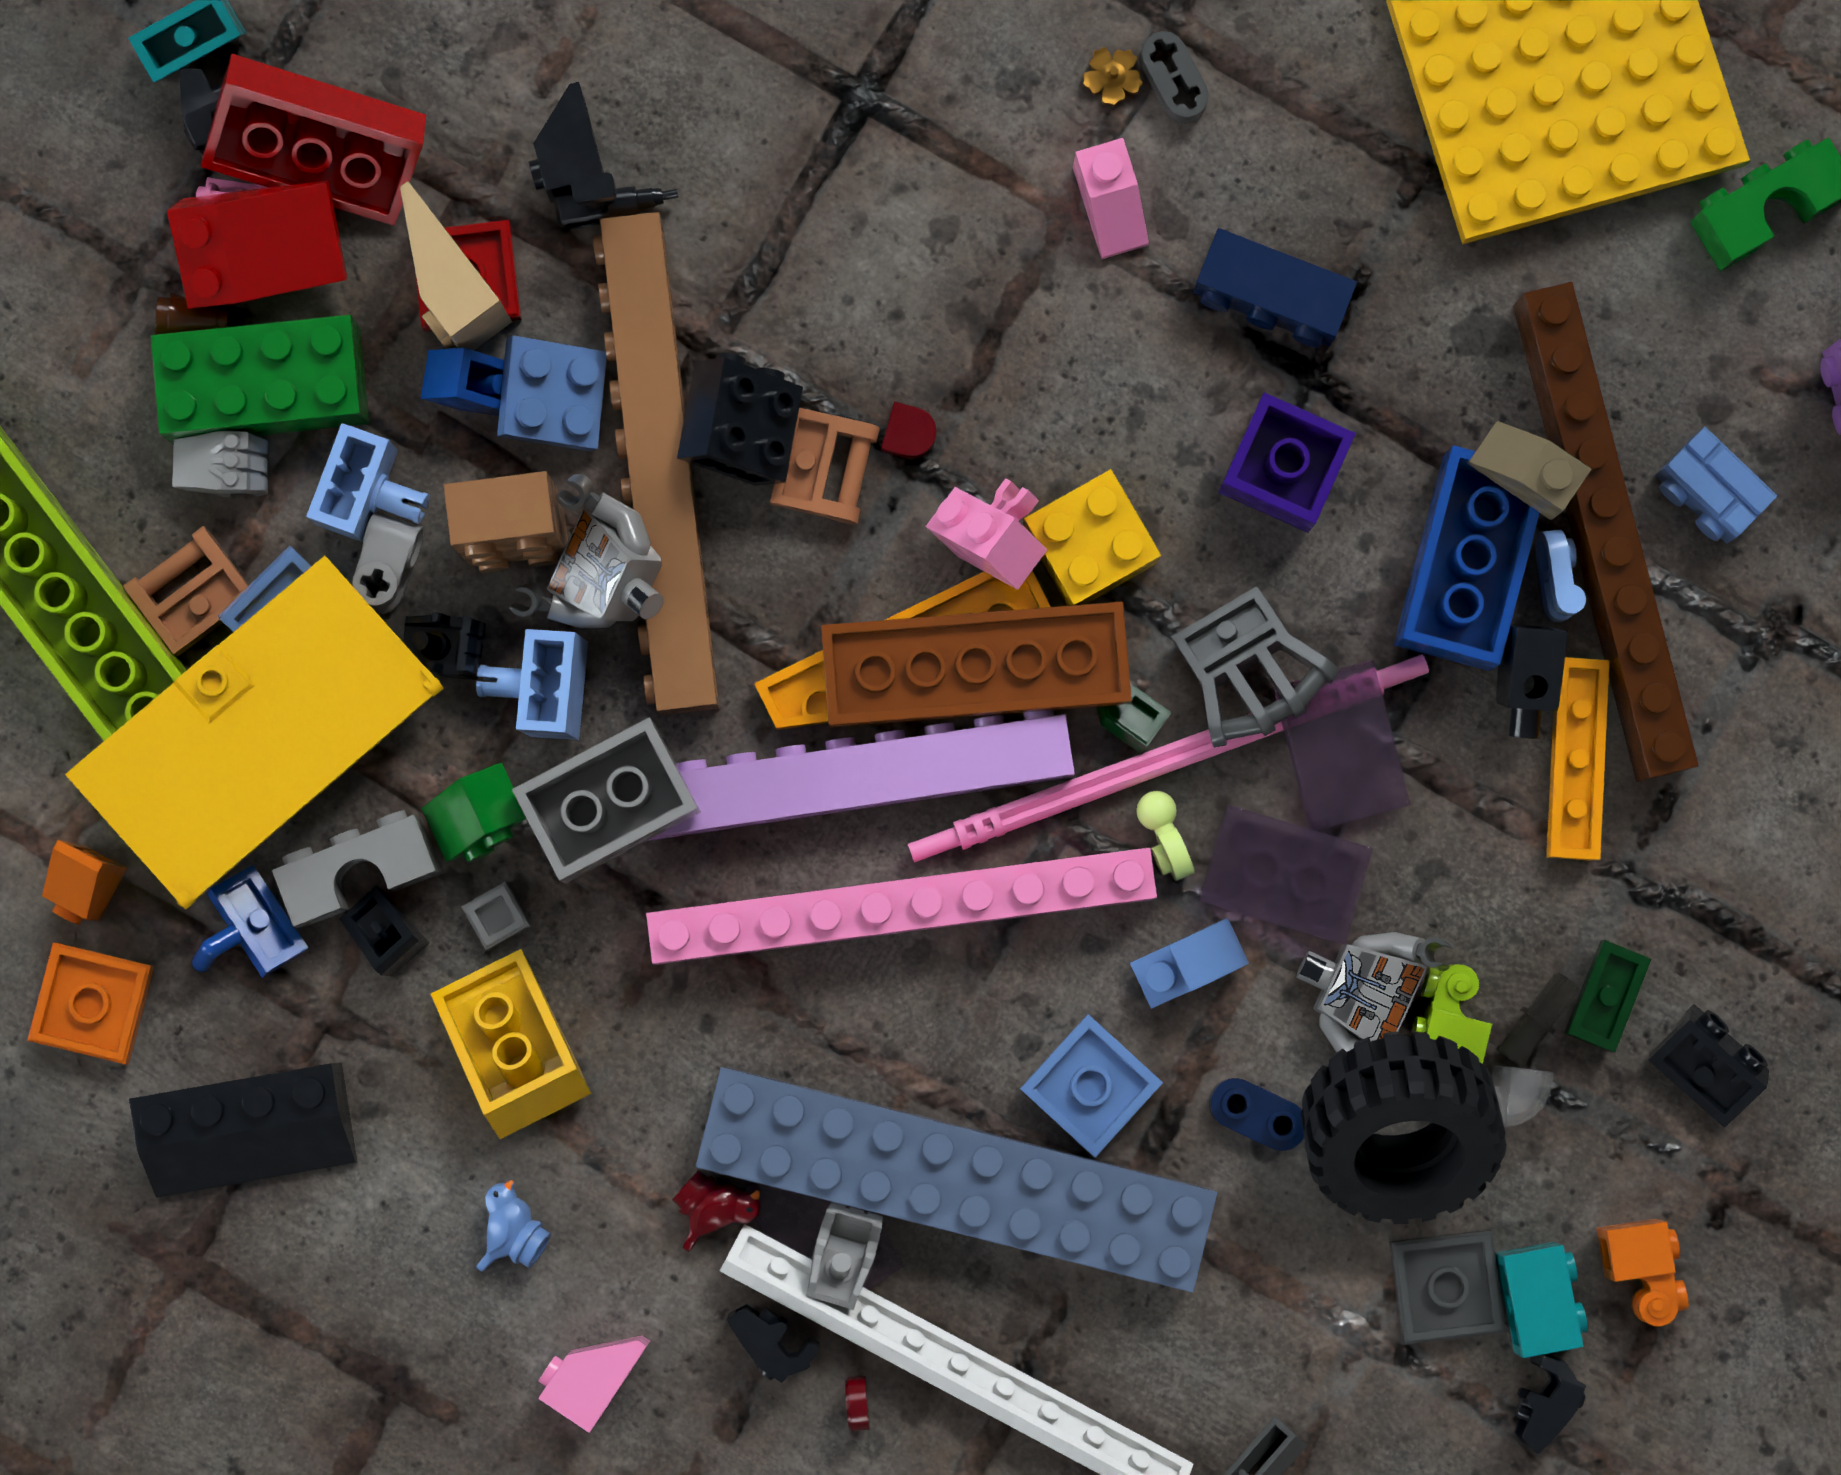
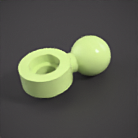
M1162 791L1146 793L1137 804V817L1144 827L1155 831L1158 845L1152 847L1151 851L1162 876L1171 873L1175 881L1194 874V867L1180 833L1173 825L1177 813L1174 800L1170 795Z

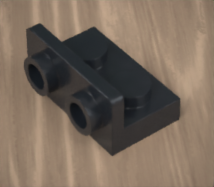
M1693 1004L1686 1011L1685 1019L1649 1054L1648 1061L1725 1128L1767 1088L1769 1077L1768 1064L1762 1054L1749 1044L1742 1046L1728 1034V1026L1718 1015L1710 1010L1704 1013Z

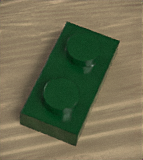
M1600 940L1564 1034L1608 1052L1615 1053L1650 965L1651 958L1607 940Z

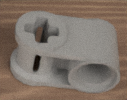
M373 513L365 531L362 552L353 576L352 586L377 614H386L395 610L403 599L411 570L417 561L421 549L424 526ZM383 578L389 589L387 592L379 591L376 594V598H374L368 590L369 584L378 585L380 579Z

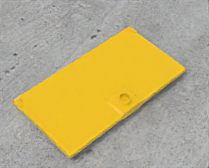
M324 555L224 641L215 646L179 676L174 683L65 775L173 895L178 905L187 910L201 895L444 688L440 681L419 661Z

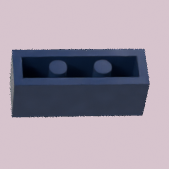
M1218 228L1192 293L1200 296V302L1211 309L1220 312H1227L1229 308L1247 314L1246 320L1257 327L1274 330V327L1278 326L1293 332L1292 338L1297 342L1309 347L1320 348L1321 344L1330 347L1334 341L1357 281Z

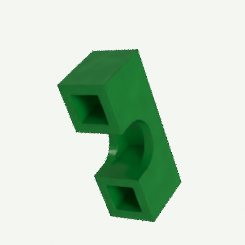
M1829 137L1814 146L1809 139L1799 143L1783 154L1786 162L1771 170L1768 164L1765 163L1742 177L1741 181L1744 186L1728 194L1725 187L1721 188L1698 203L1702 210L1690 223L1720 272L1763 248L1775 237L1764 217V204L1766 201L1782 200L1787 202L1795 209L1803 224L1841 203V156Z

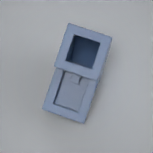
M1228 918L1130 963L1151 1009L1249 964Z

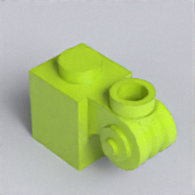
M1460 964L1449 965L1450 967L1446 971H1439L1428 967L1421 989V996L1429 998L1427 1009L1424 1011L1423 1018L1416 1016L1411 1032H1426L1429 1034L1430 1039L1434 1040L1438 1036L1450 1039L1457 1043L1458 1049L1461 1046L1469 1049L1479 1058V1062L1483 1064L1492 1024L1466 1017L1461 1012L1459 1005L1460 1001H1466L1476 995L1479 989L1477 974L1472 968Z

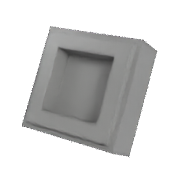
M503 882L461 906L487 951L531 926L507 882Z

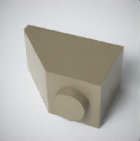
M1499 421L1493 425L1467 463L1550 520L1564 511L1592 470L1550 440Z

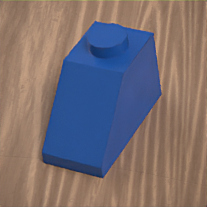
M467 348L428 350L420 399L460 411L499 416L504 360Z

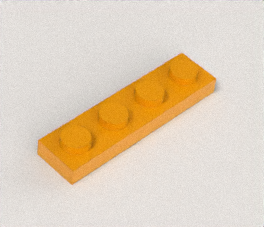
M1565 657L1558 711H1553L1546 858L1598 861L1601 858L1610 660Z

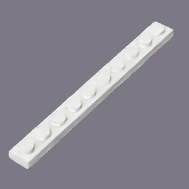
M746 1224L743 1225L720 1269V1272L1100 1475H1190L1192 1462L862 1287L854 1310L806 1296L812 1260Z

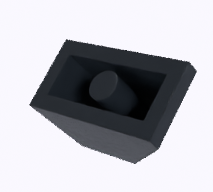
M579 82L568 85L533 143L537 159L529 161L534 185L536 190L545 188L551 203L554 202V199L559 194L572 192L571 181L574 178L604 173L584 94Z

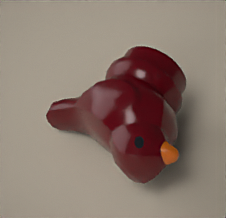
M698 1169L672 1199L681 1208L679 1212L689 1215L690 1230L682 1248L690 1252L698 1239L706 1233L732 1224H746L754 1221L759 1216L761 1210L759 1201L760 1191L742 1192L736 1185L731 1183L717 1184L713 1176L707 1177Z

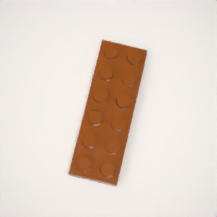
M1123 602L821 625L829 727L1131 704L1132 702Z

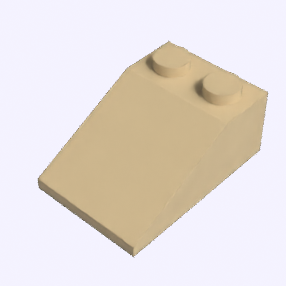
M407 181L400 187L419 294L429 309L428 312L422 315V318L445 349H451L456 346L457 348L475 350L512 323L498 297L409 181Z

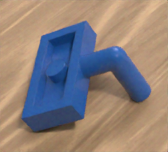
M254 865L249 866L209 890L207 896L228 927L203 941L192 958V966L198 972H206L219 955L240 944L263 978L304 954L308 949V946L296 928L293 927L290 919Z

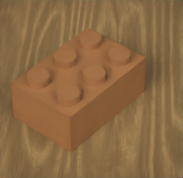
M547 471L443 484L450 544L471 567L479 566L480 573H493L508 570V562L528 560L529 566L533 567L548 566L559 562L558 556L563 554L568 543L565 510L557 501L556 497L560 491Z

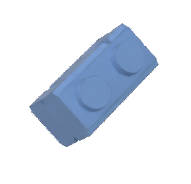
M1705 426L1696 432L1655 474L1662 482L1659 486L1660 491L1670 502L1679 507L1685 504L1698 516L1695 523L1703 534L1713 541H1718L1721 538L1726 544L1737 538L1777 497L1757 475Z

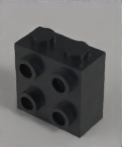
M717 353L716 359L695 362L677 459L754 486L786 483L803 386L784 380L785 374L779 370L764 367L755 369L745 365L746 359L732 353Z

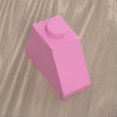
M1120 138L1076 151L1073 170L1101 260L1148 246L1149 240L1139 187L1124 139Z
M637 1336L574 1349L567 1354L564 1360L555 1355L538 1380V1382L546 1386L538 1399L590 1433L641 1357L650 1340L644 1336Z

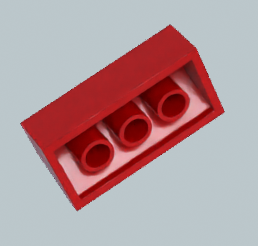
M231 54L201 167L268 188L328 180L334 208L395 226L403 204L400 187L407 181L410 183L423 147L426 114Z

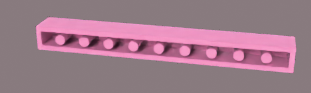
M1142 848L646 913L652 964L659 965L1150 901L1157 898L1151 849Z

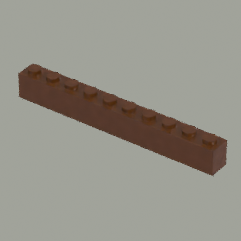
M1573 282L1525 292L1513 305L1547 440H1550L1592 469L1565 509L1604 660H1610L1609 679L1636 782L1698 767L1694 745Z

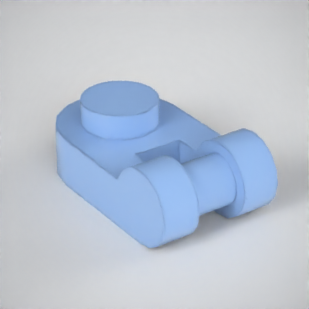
M1562 530L1539 532L1536 538V562L1545 615L1550 620L1563 622L1582 610L1586 603L1584 591L1579 586L1574 585L1572 568L1576 565L1575 544L1572 538L1566 539Z

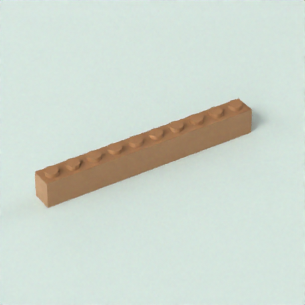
M659 212L600 219L601 234L593 235L596 264H605L607 283L598 284L602 313H611L613 331L604 332L607 360L608 362L616 361L618 380L610 381V393L613 410H622L624 429L615 430L619 459H628L630 476L628 478H621L623 503L633 507L642 516L651 541L650 545L661 557L662 563L652 585L663 596L662 608L654 617L646 619L647 625L638 626L641 655H650L652 674L644 675L647 705L656 704V710L660 716L720 709L691 463L677 459L685 408L663 223Z

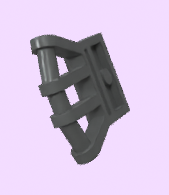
M1258 586L1171 636L1176 648L1203 689L1208 727L1214 748L1227 745V740L1260 733L1267 736L1276 730L1275 724L1291 715L1297 718L1306 713L1305 707L1326 682L1332 683L1340 674L1339 669L1329 659L1288 633ZM1279 650L1284 651L1310 668L1309 672L1295 688L1292 687L1272 654ZM1257 663H1260L1281 695L1280 699L1266 707L1262 706L1241 674ZM1229 680L1251 715L1223 720L1218 686Z

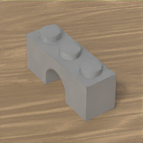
M405 810L398 811L378 819V829L360 835L358 829H352L330 838L332 847L314 854L311 847H307L282 857L285 865L273 869L272 872L293 927L304 928L348 911L349 908L342 888L343 880L346 873L356 864L362 862H372L380 869L387 888L393 891L404 889L442 874L443 872L422 817L415 814L407 817Z

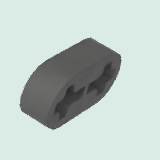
M1166 31L1153 33L1146 39L1142 47L1140 58L1142 70L1170 119L1184 124L1195 122L1206 109L1209 95L1207 86L1186 46L1177 35ZM1160 46L1164 52L1174 51L1170 61L1173 73L1169 74L1162 61L1155 63L1152 61L1156 50L1155 47ZM1176 82H1180L1186 94L1196 93L1197 96L1194 99L1193 109H1188L1185 104L1176 106L1174 103L1178 96Z

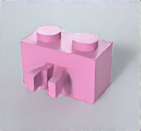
M1006 478L997 489L991 505L954 487L925 526L957 557L1017 590L1048 550L1019 522L1020 519L1033 510L1039 500L1029 490L1023 487L1020 490L1012 481Z

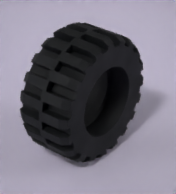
M1412 1031L1411 1036H1399L1398 1032L1383 1033L1384 1038L1370 1041L1369 1037L1355 1042L1354 1048L1346 1052L1344 1049H1341L1329 1059L1330 1066L1322 1065L1312 1077L1311 1084L1306 1088L1302 1098L1301 1120L1308 1163L1313 1181L1319 1185L1321 1193L1331 1202H1337L1339 1208L1354 1216L1359 1212L1368 1221L1380 1223L1382 1219H1391L1393 1224H1408V1219L1422 1218V1222L1436 1219L1437 1213L1447 1210L1450 1214L1462 1208L1464 1200L1467 1198L1472 1200L1477 1198L1486 1188L1485 1181L1491 1183L1499 1171L1507 1146L1506 1132L1495 1086L1487 1067L1480 1063L1479 1058L1469 1049L1463 1046L1458 1049L1456 1042L1442 1036H1438L1436 1040L1430 1039L1429 1034L1426 1032ZM1400 1122H1431L1426 1127L1407 1134H1374L1384 1127Z

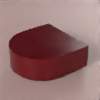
M894 401L881 452L908 459H915L926 455L936 441V424L932 416L921 408Z
M866 1375L848 1377L845 1380L849 1429L852 1432L870 1430Z

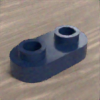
M1239 1078L1225 1079L1212 1090L1209 1098L1210 1112L1213 1118L1222 1126L1279 1151L1293 1149L1304 1139L1301 1120L1302 1110L1295 1103ZM1233 1094H1240L1245 1100V1107L1240 1113L1234 1114L1227 1107L1228 1098ZM1284 1115L1290 1120L1291 1128L1288 1133L1278 1135L1273 1129V1122L1277 1117Z

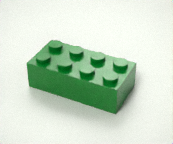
M351 315L151 335L159 434L171 444H174V439L216 431H240L260 436L337 428L341 426V423L349 426L369 424L361 327Z

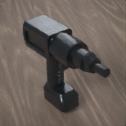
M600 173L574 178L571 181L572 192L559 194L554 199L558 226L564 230L600 225V219L637 215L640 214L641 209L653 208L663 204L664 200L679 197L677 189L662 191L661 188L636 190L635 186L616 188L612 174Z

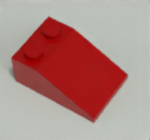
M328 180L183 198L167 210L188 309L239 303L345 281L347 279Z

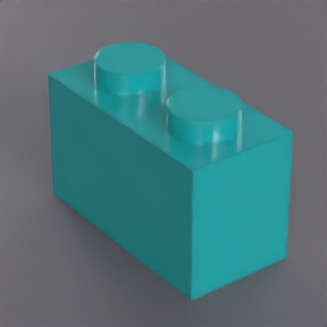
M195 0L128 37V40L155 83L166 79L180 71L181 68H186L247 33L228 0Z
M1556 1242L1495 1252L1514 1353L1522 1358L1584 1347L1581 1333L1588 1332V1324L1582 1303H1575L1571 1283L1577 1282L1578 1275L1572 1253L1565 1252L1564 1245Z

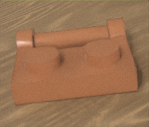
M799 408L786 483L774 484L770 504L776 507L830 518L841 523L857 525L861 509L857 507L868 455L871 443H877L880 428L866 422ZM841 435L851 438L852 441L838 502L823 498L837 437Z
M202 526L192 534L194 539L144 577L141 579L134 577L123 585L128 595L172 654L177 657L220 626L223 622L219 619L218 615L249 586L205 526ZM205 555L212 563L209 567L157 605L152 597L154 593Z

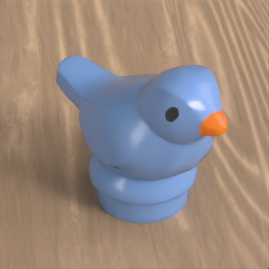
M513 1180L495 1184L488 1189L485 1195V1205L489 1214L487 1251L476 1268L483 1272L496 1260L506 1256H510V1259L515 1264L521 1263L531 1268L545 1250L551 1238V1233L542 1228L543 1224L540 1221L532 1220L530 1207L525 1201L517 1197Z

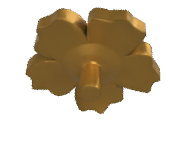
M1105 47L1094 50L1093 58L1089 63L1093 71L1083 74V86L1090 90L1093 95H1098L1102 92V104L1112 107L1125 100V93L1131 95L1138 94V90L1142 87L1143 82L1139 78L1140 72L1132 70L1137 62V56L1133 55L1130 49L1126 51L1118 49L1114 52L1112 59L1110 52Z

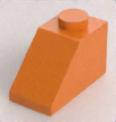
M57 840L52 850L42 897L55 903L52 910L53 913L72 923L80 925L83 918L99 921L127 868L85 845Z

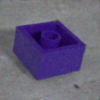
M1264 392L1254 410L1218 493L1309 533L1318 520L1356 433Z

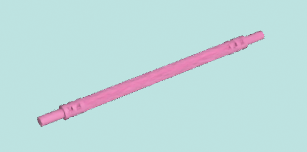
M1421 654L1378 671L1375 667L1366 669L1365 672L1350 675L1346 679L1336 680L1318 691L1305 707L1306 713L1297 718L1291 715L1275 724L1276 730L1267 736L1340 709L1350 708L1351 705L1361 704L1370 698L1380 697L1384 695V689L1429 673L1427 662ZM1209 729L1007 804L986 809L987 811L970 815L969 818L959 819L953 822L954 827L908 844L914 863L958 846L965 850L974 844H981L993 837L1003 836L1012 830L1267 736L1260 733L1227 740V745L1214 748Z

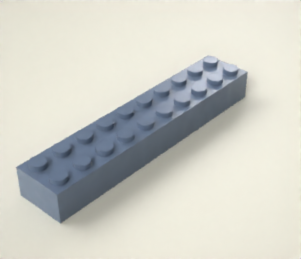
M725 1066L720 1068L696 1163L697 1168L1192 1293L1194 1292L1217 1192L1210 1188Z

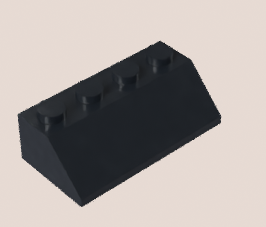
M342 1063L318 1065L129 1099L136 1150L156 1198L357 1162Z

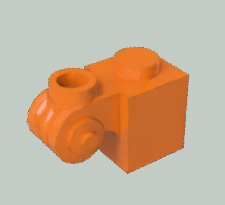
M1650 1219L1596 1227L1604 1278L1614 1282L1639 1279L1643 1284V1288L1639 1289L1631 1300L1632 1311L1639 1320L1653 1326H1664L1675 1319L1678 1311L1688 1310L1689 1302L1686 1286L1683 1280H1675L1674 1273H1676L1674 1260L1680 1258L1679 1241L1675 1230L1668 1228L1667 1221Z

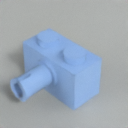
M341 423L306 517L318 527L363 542L368 522L373 513H376L379 509L420 524L425 513L421 512V509L407 503L427 509L430 494L389 481V474L398 453V449L390 440Z
M525 629L522 669L480 665L477 677H483L484 681L497 682L476 681L477 695L479 697L519 698L516 730L530 737L579 740L588 641L575 632Z

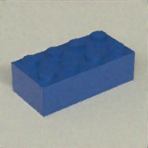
M1452 445L1442 457L1393 645L1491 671L1501 664L1540 512L1467 464L1476 451Z

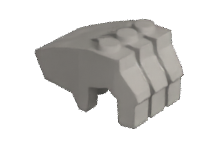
M216 431L174 439L172 487L185 491L214 494L221 497H231V494L242 493L254 496L267 495L269 443L265 439L240 431Z
M831 1202L822 1221L812 1255L811 1273L806 1296L854 1310L876 1255L883 1216L870 1212L865 1214L863 1210L853 1207L847 1209L846 1205Z

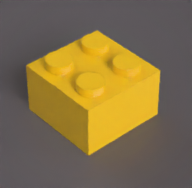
M1111 469L1030 514L1023 520V526L1048 549L1040 560L1067 606L1085 605L1156 565L1161 557L1158 548Z

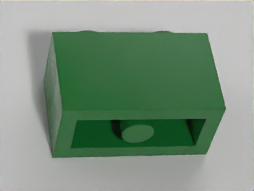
M502 762L459 778L421 808L446 863L462 856L465 857L467 863L489 855L495 851V846L513 838L515 835L512 828L526 819L512 791L513 785Z

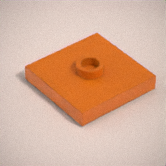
M53 942L27 1041L121 1064H130L155 966Z

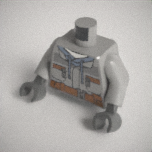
M583 474L571 476L566 480V483L575 487L579 491L580 497L574 496L567 490H562L556 497L558 503L567 510H576L583 504L587 507L583 508L547 587V590L553 594L552 599L544 597L543 591L536 584L526 583L515 588V590L529 594L532 599V606L526 607L523 604L513 603L510 605V610L517 616L522 617L529 616L537 610L548 613L547 619L578 628H608L616 621H633L638 615L643 619L654 617L660 611L664 602L663 596L652 587L662 563L661 557L650 545L651 541L642 516L636 510L604 492L600 496L595 494L593 484L587 476Z
M1397 932L1364 935L1358 937L1352 945H1342L1334 962L1308 951L1299 967L1296 978L1321 989L1313 1008L1320 1014L1319 1027L1336 1053L1341 1049L1348 1052L1354 1048L1355 1042L1369 1037L1370 1041L1384 1038L1383 1033L1399 1031L1427 966L1439 971H1446L1450 967L1443 963L1435 962L1434 954L1436 950L1442 946L1454 949L1453 944L1438 937H1431L1425 940L1424 938Z

